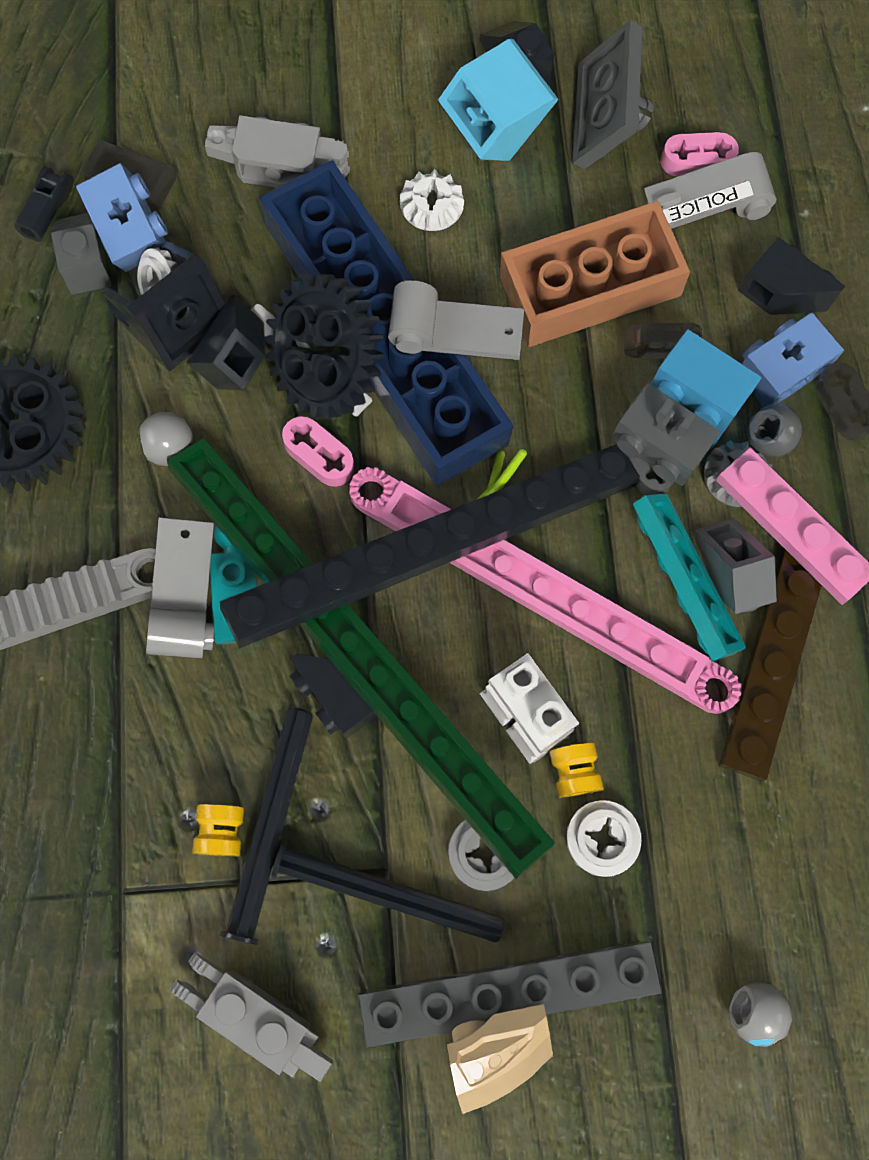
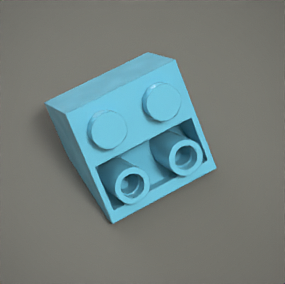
M508 39L461 67L438 101L481 160L510 161L558 101V98L514 39Z

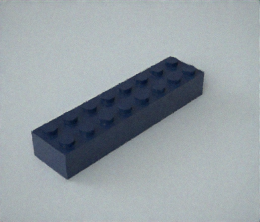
M333 160L261 196L260 202L264 224L300 280H303V275L334 274L335 278L348 279V287H359L361 289L358 300L371 301L370 308L366 314L368 317H379V321L372 327L373 333L382 334L384 337L380 342L375 343V349L382 352L384 358L374 360V366L381 371V376L370 377L369 380L375 387V394L436 487L509 446L514 425L466 355L430 351L409 354L399 351L396 345L390 342L388 334L395 286L400 282L415 280Z

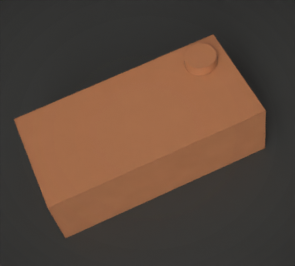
M659 201L502 252L500 279L512 308L524 309L522 334L528 347L680 297L690 274L688 265Z

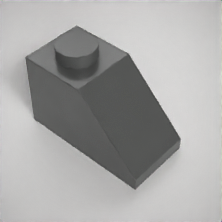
M89 213L55 219L51 230L58 270L71 295L111 287L112 282L104 245Z
M731 518L694 529V537L708 574L721 599L735 614L754 611L758 607L777 602L775 556L739 522Z

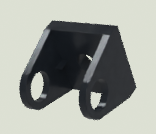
M167 241L159 249L170 253L172 261L178 264L177 268L133 302L109 287L101 292V296L123 326L170 372L195 351L225 303L205 263L195 254ZM187 307L186 314L180 320L175 321L177 314Z

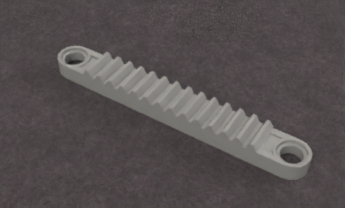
M141 549L112 560L102 559L94 566L85 565L79 571H67L63 573L62 577H49L45 579L44 583H32L24 590L14 589L10 591L9 595L0 596V650L152 598L153 583L140 581L139 570L147 562H155L156 549Z

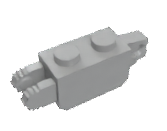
M239 115L237 126L210 125L207 131V138L205 140L207 156L235 164L236 173L243 183L279 188L331 160L336 164L344 178L350 173L347 159L349 158L347 144H344V141H339V139L335 141L333 138L321 137L320 127L309 126L305 123L274 121L260 116L248 117Z
M193 953L188 961L192 969L198 974L206 976L216 983L217 986L209 998L196 991L189 983L177 979L170 990L175 996L199 1012L196 1018L278 1075L283 1071L293 1077L298 1068H300L319 1082L323 1080L333 1064V1060L313 1046L319 1036L309 1029L311 1024L306 1019L241 974L233 970L226 972L204 956Z

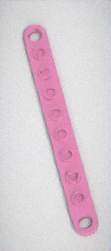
M366 467L364 470H359L349 484L350 499L353 505L361 512L394 531L451 510L403 481L400 482L386 474L383 470L381 471L375 467L374 469ZM375 481L379 483L384 489L381 497L375 501L364 500V497L360 496L359 488L365 482ZM505 540L449 562L706 712L713 714L723 713L734 707L739 701L741 683L738 682V677L730 669L727 670L712 662L704 654ZM709 679H719L726 685L728 695L724 702L713 701L711 698H708V694L706 695L705 687Z

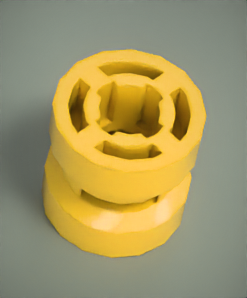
M595 743L570 745L550 751L552 766L558 769L559 779L556 782L559 798L604 790L602 777L595 771L594 762L597 759ZM582 766V768L570 770V768Z
M197 805L195 820L200 824L199 835L193 839L192 854L240 856L241 841L237 837L238 827L243 823L244 808L227 805ZM214 827H223V830H215Z

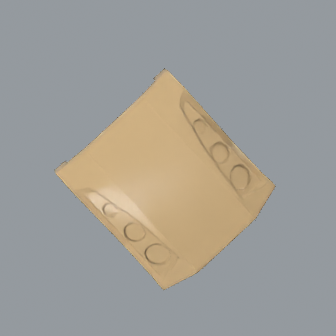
M544 1004L493 1014L487 1022L480 1020L469 1021L456 1026L452 1030L453 1043L447 1044L456 1095L462 1114L486 1106L510 1093L531 1078L543 1064L553 1057Z

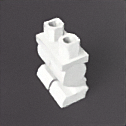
M528 653L488 681L489 685L486 686V689L479 693L502 726L516 720L512 724L513 726L507 729L506 732L529 764L535 763L570 738L568 735L579 724Z

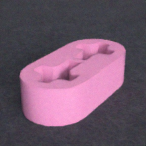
M726 133L673 135L665 143L660 163L666 173L678 177L736 157L739 146L737 141ZM713 150H718V151H719V154H720L721 156H725V157H724V158H719L718 153H717V152H712V151H713ZM675 151L680 152L681 157H684V158H686V159H685V160L679 159V155H678V154H675L674 152H675Z
M300 416L287 422L283 428L282 437L285 449L293 459L328 486H341L351 479L354 471L352 453L345 445L308 417ZM307 432H310V441L315 448L312 449L304 442H300L296 446L294 434L305 435ZM324 454L334 462L341 458L343 470L339 471L334 468L327 472L326 460L322 455Z

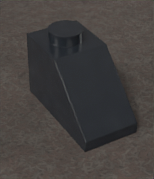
M513 21L480 35L479 40L486 52L508 39H514L549 86L555 53L536 23Z

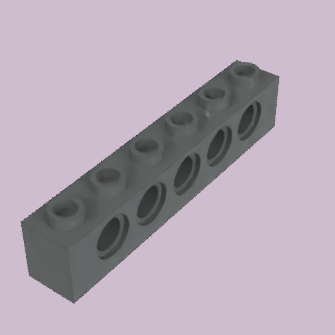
M635 941L363 990L359 993L366 1048L450 1033L456 1026L465 1022L476 1020L487 1022L493 1014L544 1004L546 1015L662 993L651 942Z

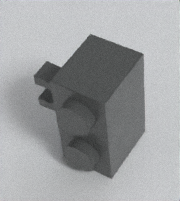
M647 383L619 421L611 439L617 442L619 449L626 455L633 458L639 457L651 465L660 478L683 486L721 431Z

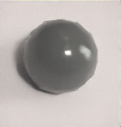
M769 404L759 408L750 418L747 428L750 445L766 457H781L791 453L800 443L803 432L798 414L791 407L783 404Z

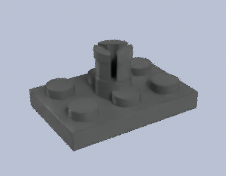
M632 20L624 24L578 64L572 164L584 170L648 124L651 117L641 113L642 110L647 113H653L654 111L652 100L640 96L643 27Z

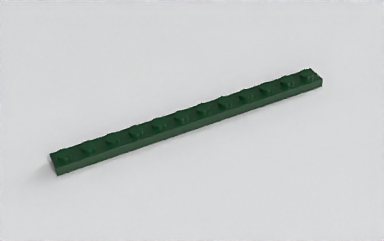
M204 438L167 459L168 470L264 583L313 565ZM348 604L300 624L515 879L556 844L554 840Z

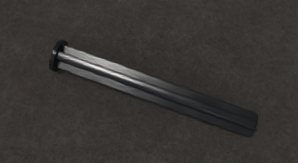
M288 708L286 711L226 931H220L219 936L254 945L258 943V940L254 939V934L313 719L312 713L304 709Z
M283 840L271 874L273 878H277L278 873L492 942H498L504 929V919L501 916L287 848L288 841Z

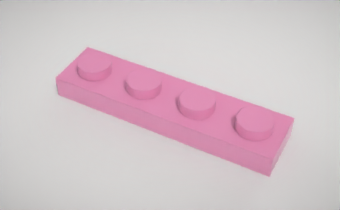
M751 448L718 476L716 481L841 605L845 604L869 582V562Z

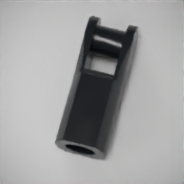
M47 166L40 170L32 193L14 224L15 229L22 236L37 242L42 240L58 209L72 191V176L66 173L61 176L54 174L53 169Z

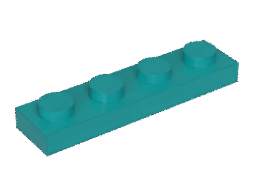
M645 495L633 503L638 514V524L654 545L658 553V564L669 575L677 591V601L680 607L690 616L697 630V640L701 648L709 654L712 662L744 650L746 646L668 495Z

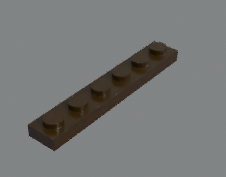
M784 547L782 548L775 572L777 602L765 606L741 687V696L736 704L719 762V767L761 782L768 778L822 586Z

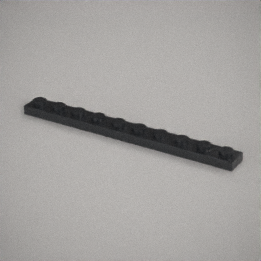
M615 444L219 601L220 610L240 649L634 487L640 475L626 454Z

